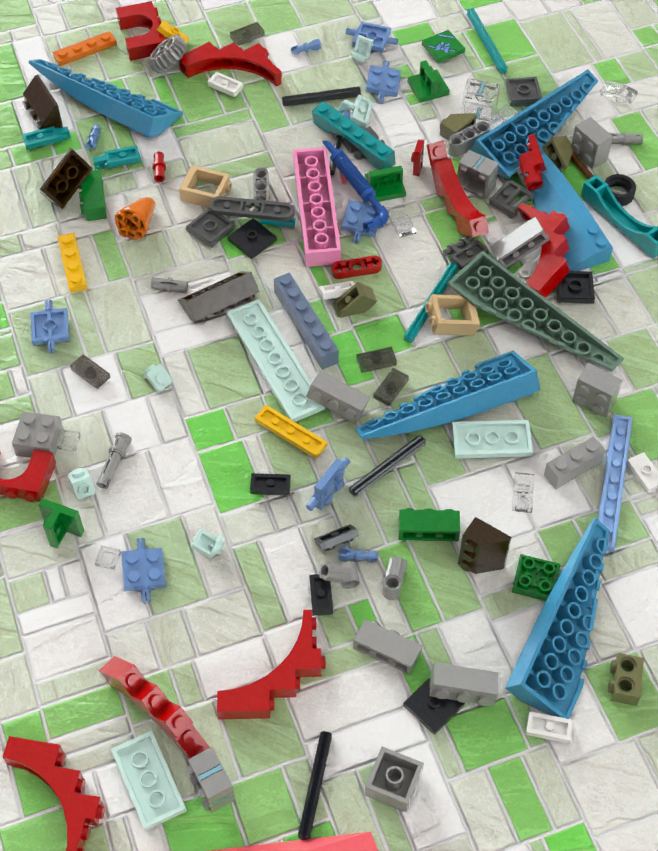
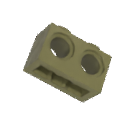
M618 653L616 659L611 661L610 673H613V680H609L608 692L611 693L610 701L637 706L641 697L644 658ZM622 667H628L630 672L624 671ZM620 686L626 687L629 691L625 692L621 690Z

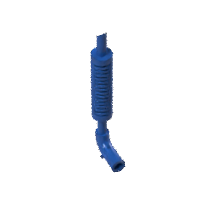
M324 140L322 143L332 154L330 160L364 202L369 201L376 209L378 216L363 222L365 232L369 233L377 228H383L389 219V213L374 197L376 191L342 149L336 150L331 142Z

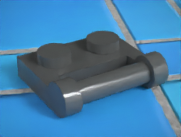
M509 179L489 199V204L513 219L519 211L518 206L521 203L526 204L531 201L534 195L528 189ZM519 195L523 196L513 207L509 206Z

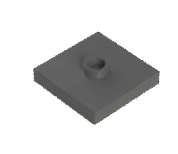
M537 77L505 79L510 106L534 104L542 98Z
M210 207L186 226L187 232L211 248L235 229L233 222L222 215L213 213Z

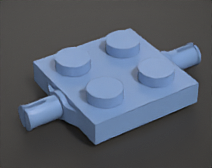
M361 21L360 26L356 30L346 29V35L354 36L352 47H355L359 35L374 40L371 51L383 53L388 43L398 44V38L389 37L391 34L390 27Z
M386 60L383 61V67L370 65L366 92L378 95V103H380V98L381 103L384 102V96L397 97L401 70L389 68L390 62L387 61L386 65Z
M349 200L341 230L353 233L352 241L355 243L357 238L356 244L360 242L361 236L375 237L377 229L366 233V230L363 229V222L378 216L376 209L373 205H370L369 201L361 203Z
M48 300L45 301L44 310L31 312L33 346L47 344L48 353H51V349L52 353L55 352V343L70 341L67 308L54 309L52 307V300H49V304Z
M344 457L342 461L337 458L314 486V495L306 505L309 511H313L315 507L322 510L325 505L331 503L335 492L342 489L345 468L350 464L348 458Z
M137 538L136 550L121 551L124 592L139 591L142 595V602L146 603V596L147 603L151 601V590L166 588L162 548H145V538H141L142 545L140 544V538Z

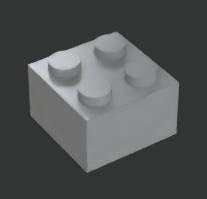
M589 117L575 125L571 147L573 152L585 164L594 169L608 161L613 136Z
M588 363L577 380L572 401L592 410L598 415L607 417L617 401L623 380Z
M22 411L12 441L16 456L31 458L34 449L53 452L55 457L64 430L60 416Z
M382 746L365 786V796L407 813L423 772L424 763Z

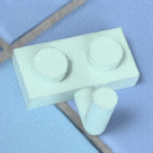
M358 95L355 104L344 100L337 111L342 114L346 108L353 110L350 120L365 128L373 102Z

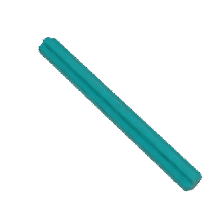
M467 9V16L498 71L501 74L506 73L508 67L475 9Z
M452 262L448 265L405 333V341L409 343L414 341L429 317L425 310L426 302L429 301L432 294L442 295L448 286L447 283L458 270L457 264Z

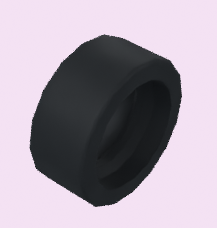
M614 174L606 178L605 182L609 187L620 186L628 191L626 194L612 192L621 206H626L632 202L636 192L634 180L624 174Z

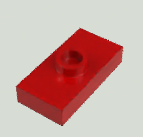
M418 139L415 150L412 152L411 162H413L414 176L420 175L423 166L424 140Z

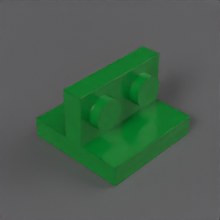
M426 60L420 62V73L418 75L408 77L407 82L419 103L444 97L450 93L438 70H433Z
M402 166L369 171L365 174V179L376 191L374 197L378 202L406 197Z
M43 498L41 499L38 506L44 519L43 528L50 546L58 548L66 532L79 537L82 536L85 530L77 510Z

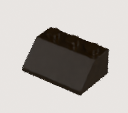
M35 75L23 93L24 101L22 102L24 108L29 110L32 120H35L39 130L52 126L62 128L63 125L57 102L39 75Z
M70 148L39 189L40 193L52 204L63 209L93 168Z
M475 517L462 535L458 565L465 571H471L474 574L504 569L512 537Z

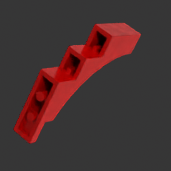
M441 140L427 144L436 194L444 197L447 213L455 216L458 233L470 237L489 233L486 215L480 213L465 194L452 160L447 156L445 141Z

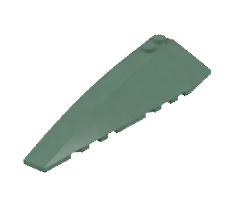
M484 251L480 252L447 283L449 287L475 307L611 372L624 360L622 356Z

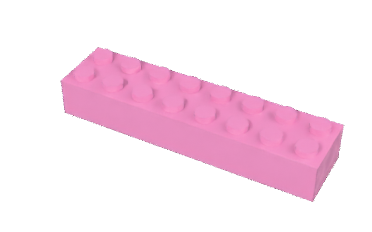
M327 148L293 150V165L306 267L332 265L337 261H341V247Z

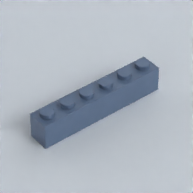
M290 272L274 278V293L321 369L323 370L338 364V348Z

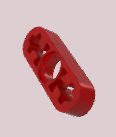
M367 256L337 261L332 264V276L336 279H345L378 273L382 269V260L378 256ZM354 265L361 266V269L355 270L352 267Z

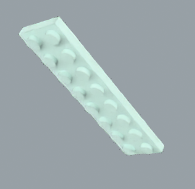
M260 299L226 312L229 321L289 419L297 422L325 410V406L306 397L311 381Z

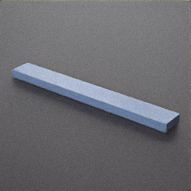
M614 414L612 418L598 520L610 530L607 551L613 553L616 544L633 420L632 417Z

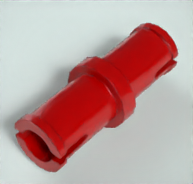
M158 151L153 155L154 163L152 168L154 170V180L156 182H163L166 164L164 163V154Z

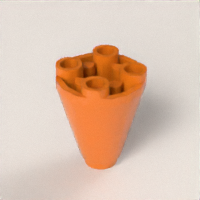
M141 198L116 213L115 223L122 237L132 239L144 237L155 209V202L152 198Z

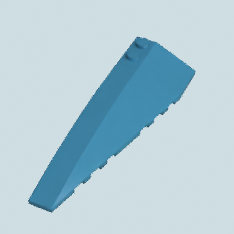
M42 59L29 60V64L63 91L95 111L129 127L130 130L142 133L144 137L152 138L153 136L160 135L183 115L182 111L158 100H145L146 96L130 94V90L117 89L116 85L96 78H92V80L87 79L85 74L71 73L72 70L68 68H58V65Z
M587 69L478 138L470 150L498 162V174L509 179L517 173L520 155L529 152L527 143H530L528 136L535 134L540 151H542V146L556 134L597 84V78Z
M542 150L541 154L547 170L541 172L543 185L531 191L534 195L532 200L535 209L541 212L544 211L549 215L553 210L557 213H563L567 217L570 228L565 232L564 236L568 240L567 243L570 250L563 257L568 262L569 270L580 271L609 262L613 250L612 245L576 191Z
M510 351L475 365L476 370L470 372L467 369L461 372V377H452L446 380V385H437L414 397V401L410 404L404 402L399 405L400 409L396 411L389 410L385 412L381 419L374 418L355 428L356 433L362 440L397 435L453 422L508 402H515L521 397L530 396L540 391L537 370L516 352Z
M596 518L591 521L556 581L505 687L507 691L520 701L548 715L566 719L570 718L583 688L584 679L580 677L582 671L586 670L587 666L585 657L587 650L590 649L591 641H589L590 631H593L598 603L596 594L600 590L601 582L599 577L600 572L604 568L603 554H606L610 530Z

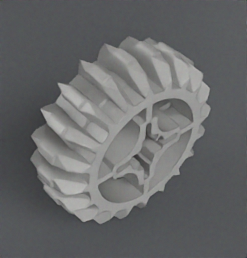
M172 35L153 50V53L148 58V64L156 73L166 72L183 57L187 51V44L179 35Z

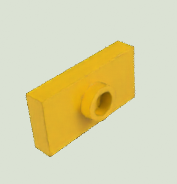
M165 20L162 21L157 29L158 32L167 38L172 35H179L186 44L190 39L180 32L177 27L170 25Z

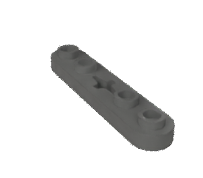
M217 196L210 202L212 212L217 215L289 221L295 216L293 205L286 202Z

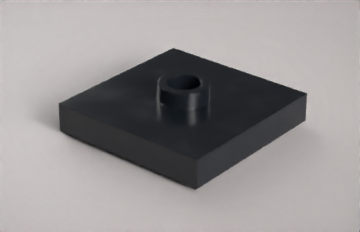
M252 218L228 236V241L249 258L253 259L276 242L277 236Z
M570 271L557 285L558 303L594 304L595 295L592 272Z
M429 678L403 703V706L435 735L464 707L465 703L429 696Z

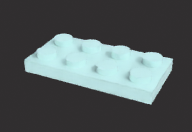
M529 420L452 422L455 459L524 457L533 455Z
M152 730L111 749L145 831L187 811Z

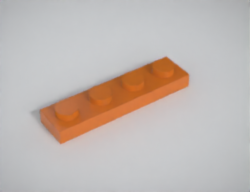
M108 31L52 53L58 65L62 66L117 45V42L112 33Z

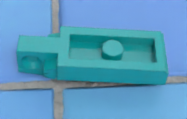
M52 126L23 134L27 150L71 138L68 126L62 128Z
M137 146L104 151L105 154L93 157L95 169L141 162Z

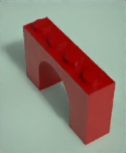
M152 1L116 8L120 30L135 27L150 29L146 34L125 38L130 61L150 57L153 50L167 39V37H164V35L157 31L161 24V19L157 17L159 16L157 7L153 6Z
M34 449L27 469L20 476L13 479L0 478V495L11 499L21 498L29 502H40L44 498L56 465L53 452Z

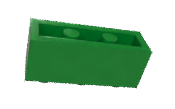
M100 169L92 170L79 187V190L82 189V192H79L80 202H83V204H80L81 214H85L86 221L107 219Z
M412 508L399 509V540L459 542L460 511H454L453 509L433 510L430 508L424 510H414Z

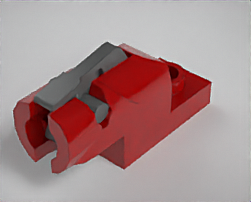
M535 134L528 136L530 142L527 143L529 152L520 155L519 167L516 170L525 188L529 191H534L543 185L541 172L547 170Z

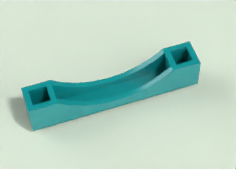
M322 101L312 110L313 122L316 126L325 132L336 133L350 141L363 153L372 166L378 170L390 168L396 164L395 151L326 102Z
M597 174L585 181L581 197L652 259L657 257L658 226L644 224L631 216L617 201L609 185Z

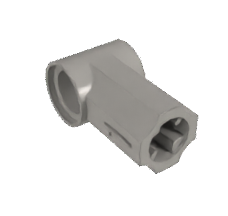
M395 556L389 560L386 576L383 580V596L388 600H395L401 594L407 561L402 557Z
M325 561L321 564L319 576L325 581L341 583L345 589L354 588L360 584L357 567L354 562L336 564Z

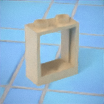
M191 165L179 188L180 200L209 208L213 198L217 196L226 197L227 192L231 191L232 182H230V174ZM198 180L219 185L215 194L194 188Z
M432 294L429 301L426 302L425 310L429 315V326L432 327L433 335L474 336L480 326L476 307L461 295ZM440 308L461 309L463 320H442Z

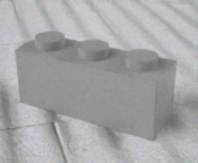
M534 217L490 247L500 264L507 269L550 239L537 218Z
M319 371L311 383L306 396L355 423L361 417L370 399V396Z
M593 436L548 462L544 476L556 490L602 463L606 450Z
M366 619L363 621L353 641V649L411 675L422 652V645L415 639H407L395 630H387L381 627L379 623Z
M435 662L430 673L429 696L439 699L457 700L462 703L469 702L482 706H493L498 696V672Z

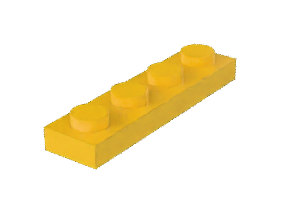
M75 233L57 236L70 293L88 289Z
M265 405L255 416L256 423L315 459L328 446L327 441L268 405Z

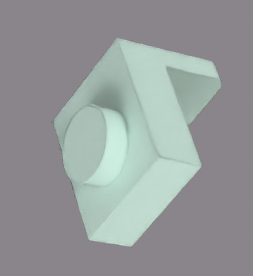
M359 35L350 56L357 62H365L369 58L374 40Z
M161 363L157 366L152 364L145 370L146 374L143 376L144 380L146 378L149 380L157 393L174 382Z
M86 467L77 468L67 474L78 500L96 493Z
M200 528L190 548L211 559L216 554L219 555L222 552L225 537L221 535L217 538Z

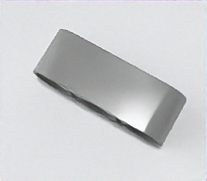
M481 121L451 135L448 141V154L452 157H459L467 153L478 138L490 131V124Z
M259 167L253 172L254 200L269 201V172L263 167Z

